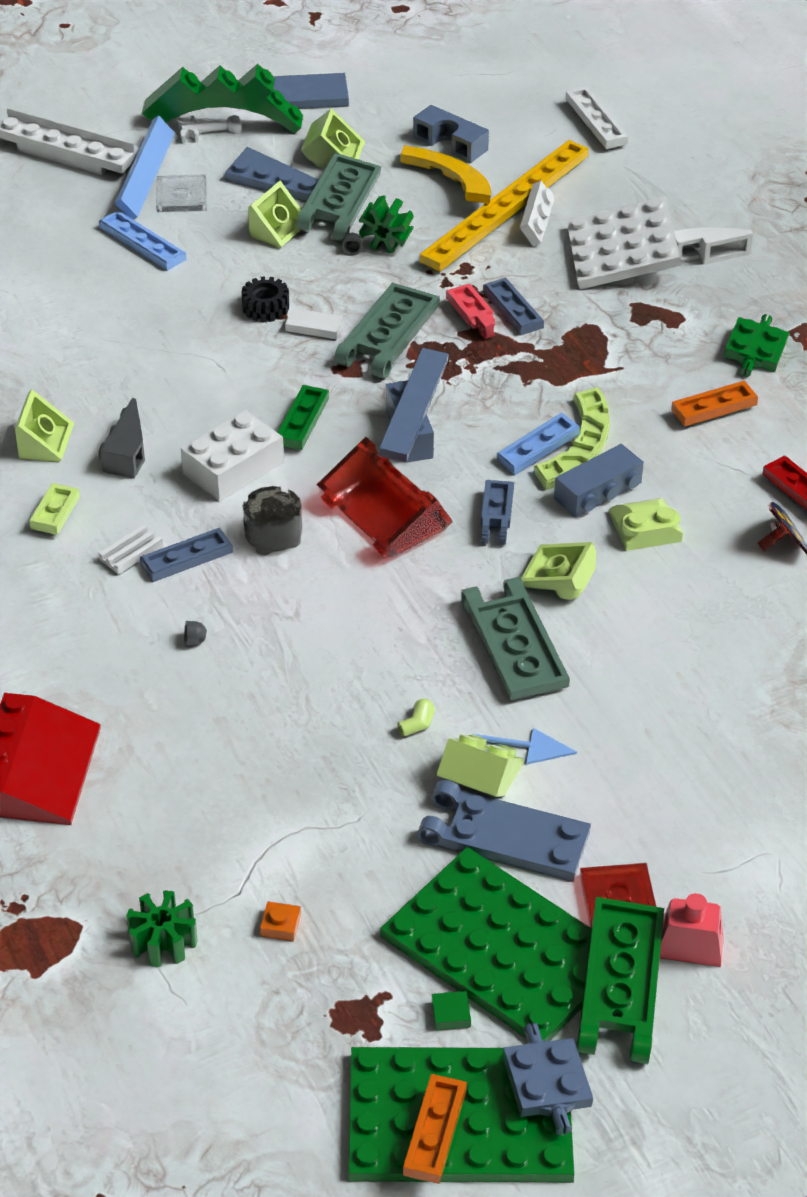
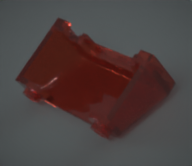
M365 437L316 485L323 493L320 498L330 509L336 506L374 541L372 546L381 556L389 555L393 558L443 532L453 521L437 498L429 491H421L397 470L388 458L378 456L379 452L376 449V445Z

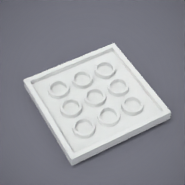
M666 196L651 198L647 201L627 204L623 207L602 210L598 213L577 216L574 219L567 220L580 290L682 265Z

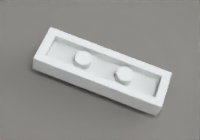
M542 181L532 185L520 224V229L532 246L542 243L554 202L553 193L549 188L545 187Z

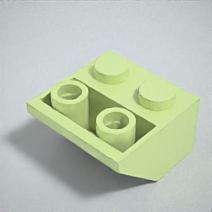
M460 734L459 738H448L436 776L495 797L505 796L523 765L524 758L516 756L517 750L501 744H498V746L486 745L487 739L473 734L468 736Z

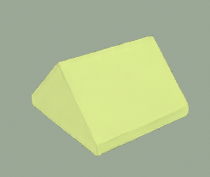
M278 181L248 207L249 237L276 248L282 247L301 230L296 228L301 208L281 181Z
M32 389L27 394L15 426L19 459L59 462L63 458L74 422Z

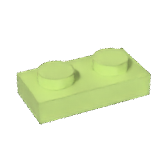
M52 483L29 520L30 529L58 535L80 498L79 489Z

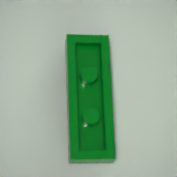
M302 385L277 432L283 436L284 447L303 450L329 400V390Z

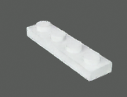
M588 86L566 91L565 99L605 149L628 144L626 132Z

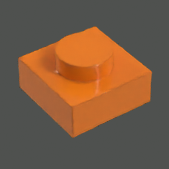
M267 901L260 926V937L294 942L301 917V906Z

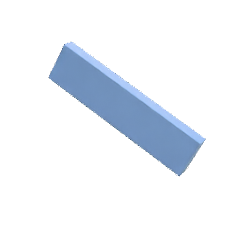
M118 210L99 220L100 229L166 271L186 260V252Z

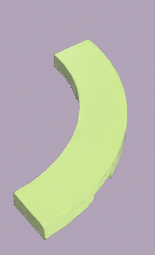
M599 387L574 394L573 402L580 413L581 428L580 434L577 435L567 452L563 451L550 460L534 465V474L545 490L555 487V477L602 453L608 439L610 421L608 404Z

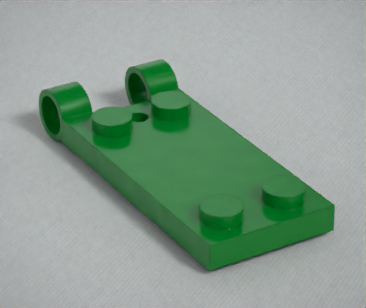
M602 897L595 898L580 1028L576 1047L578 1053L595 1055L599 1027L633 1033L630 1062L648 1065L652 1048L664 908ZM619 1013L622 1017L613 1016L612 1014Z

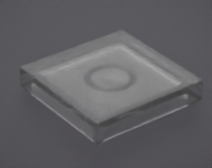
M206 175L157 176L156 211H207Z

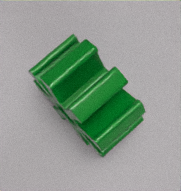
M378 196L374 204L369 202L361 215L359 222L364 224L359 230L361 238L370 235L375 236L369 245L370 248L377 250L382 241H384L387 248L386 252L393 253L399 244L401 247L404 246L414 227L409 225L414 215L412 211L398 213L403 204V201L396 198L389 208L385 200L386 196Z
M164 890L162 905L158 907L151 900L150 894L147 893L139 897L141 912L133 911L130 908L126 915L131 952L136 958H139L140 954L148 951L150 966H161L163 950H168L174 957V963L178 964L185 960L184 945L195 948L198 942L193 904L189 899H185L184 903L176 906L174 891Z

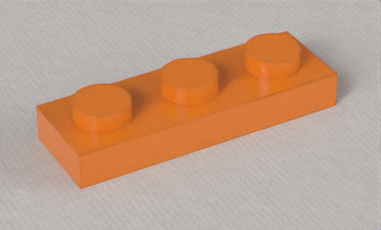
M744 380L672 401L671 411L685 427L756 406L758 396Z
M431 1074L404 1162L403 1176L440 1184L466 1094V1081Z

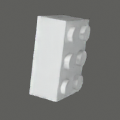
M247 410L180 448L182 474L219 502L284 463L283 436Z

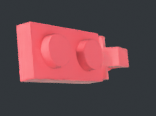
M471 284L446 290V299L472 329L478 328L479 334L484 339L495 336L493 310Z

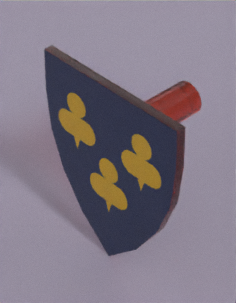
M769 503V511L779 522L774 521L770 524V533L757 542L763 551L767 550L789 533L807 555V545L788 514L776 503Z

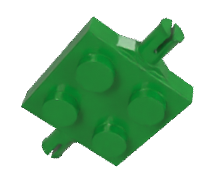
M767 314L762 315L760 323L738 317L725 348L724 357L737 360L743 364L740 369L742 376H744L747 370L745 377H749L753 367L773 372L777 369L790 332L777 327H771L770 324L773 318L770 315L767 321Z

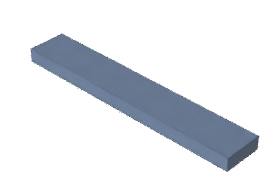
M426 348L421 349L379 447L378 456L407 462L447 365L448 353Z

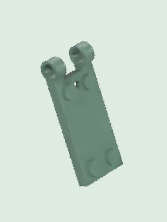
M334 153L307 202L300 210L296 228L309 232L314 218L336 223L332 239L343 241V238L350 232L353 223L379 178L382 166Z
M392 282L344 342L338 345L334 356L335 363L350 367L354 362L357 352L373 356L375 358L371 365V374L386 379L391 372L393 363L440 305V296Z
M521 577L504 580L505 598L484 602L477 586L461 590L463 608L466 613L470 614L510 701L569 687L570 678L524 587Z

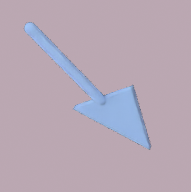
M535 728L532 730L530 742L473 734L487 739V742L529 748L526 765L577 754V751Z

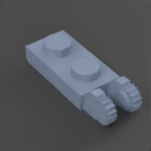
M485 481L481 514V543H488L490 539L489 527L501 528L498 535L499 544L506 545L507 530L510 528L514 482Z

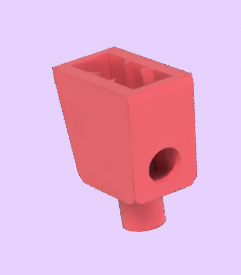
M698 893L690 894L686 900L671 899L663 918L660 959L721 967L724 941L721 906L707 903L706 898Z

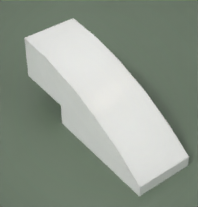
M699 227L674 231L681 263L700 259L703 264H709L751 253L753 238L751 230Z

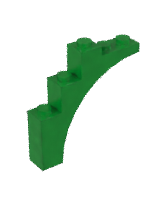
M258 63L239 80L235 78L232 72L225 70L219 65L201 82L194 73L181 67L145 99L142 114L151 122L154 118L160 116L166 124L183 114L205 108L228 107L244 109L264 115L280 123L294 134L301 129L303 114L299 108L294 105L292 106L278 90L273 89L275 78L270 71L263 69Z

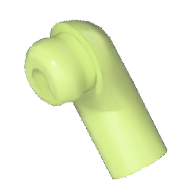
M429 699L417 700L414 704L413 716L397 723L402 737L429 728L435 713L434 705Z

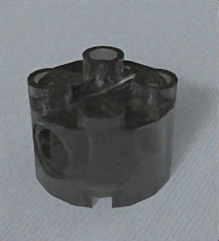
M277 486L262 487L252 491L248 495V501L246 503L244 501L242 505L244 534L249 544L255 547L256 552L261 555H268L275 551L297 547L301 542L302 506L300 498L289 489L288 493L282 492L281 487Z

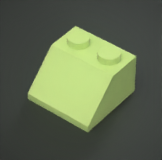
M330 109L311 123L301 151L317 167L326 168L334 153L359 159L365 141L336 112Z

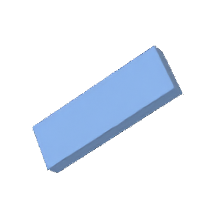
M561 412L496 453L497 461L516 475L579 435L580 427Z

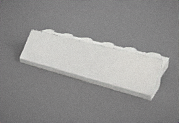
M8 108V117L0 123V138L17 143V150L19 152L101 176L107 170L123 173L128 167L131 168L140 149L131 143Z

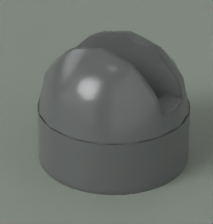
M348 233L342 241L343 251L352 256L361 252L363 247L361 237L357 233Z
M185 621V645H198L204 642L207 633L205 626L197 621Z

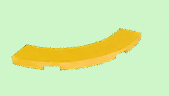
M403 146L400 157L401 163L427 169L439 168L442 170L443 175L455 182L460 181L462 183L461 187L465 192L466 201L490 203V184L472 166L439 152L413 146Z

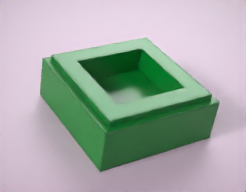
M467 991L432 994L431 1002L435 1030L471 1027Z

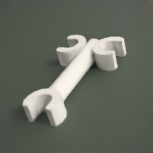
M193 115L190 116V121L187 122L182 121L181 117L177 118V127L181 131L180 136L183 144H186L187 138H194L195 143L199 142V133L224 130L235 134L242 132V125L238 115L228 117L227 121L199 124L195 123Z

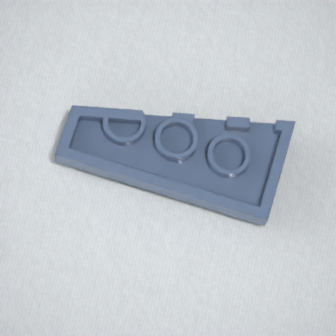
M249 147L244 149L225 172L226 181L268 191L278 181H281L294 199L307 202L319 179Z

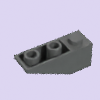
M132 398L127 407L122 409L120 419L116 425L111 427L108 439L99 448L98 456L102 460L103 472L135 479L145 462L143 436L136 398Z

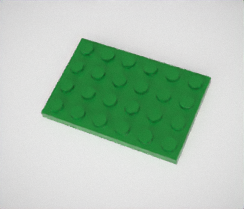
M466 847L380 928V937L456 990L467 991L469 999L525 1038L524 1026L531 1023V1026L533 1023H537L542 1040L551 1041L582 1009L591 928L469 847Z
M351 1047L349 1182H428L403 1176V1166L431 1074L467 1082L466 1094L440 1182L574 1183L572 1130L566 1135L563 1132L562 1135H557L551 1116H520L502 1058L504 1048ZM570 1111L569 1113H567V1117H568L570 1126L572 1127L571 1111Z

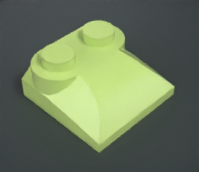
M662 498L620 504L609 508L610 517L626 551L682 542L683 532L679 526L680 516L677 511L669 508L666 501Z
M593 542L540 544L521 577L524 587L556 590L557 595L562 599L572 600L579 597L596 569V549Z

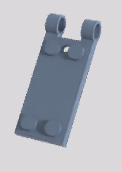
M440 780L437 782L431 797L432 802L439 808L457 811L450 827L438 817H424L417 831V837L422 843L460 852L469 847L486 859L574 881L590 834V823L461 790L456 783L450 780Z

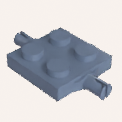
M531 1023L523 1028L528 1044L504 1047L502 1053L521 1117L532 1115L551 1116L556 1128V1134L562 1135L563 1132L566 1135L572 1130L567 1113L574 1109L592 1107L594 1098L574 1039L543 1041L538 1024L533 1023L531 1026Z

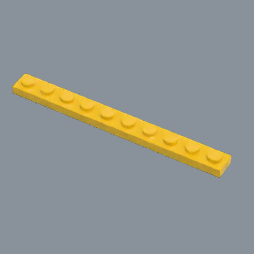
M571 140L566 141L493 197L489 204H484L421 252L420 263L441 272L527 205L534 183L542 181L546 188L550 187L586 159L589 148Z

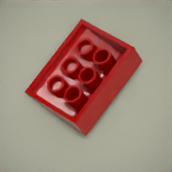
M4 692L0 703V817L71 825L99 737L101 724L37 696Z

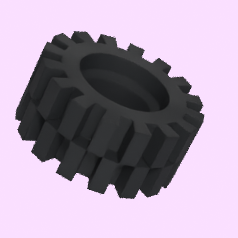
M265 276L260 277L261 280L253 278L252 283L249 281L245 283L241 291L243 313H246L248 318L253 316L254 321L260 318L261 322H266V319H270V322L275 321V317L281 319L283 314L286 315L290 307L289 288H287L285 282L282 283L280 279L274 281V277H269V280H265Z

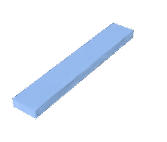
M160 116L152 120L115 201V204L121 211L133 220L139 216L175 134Z

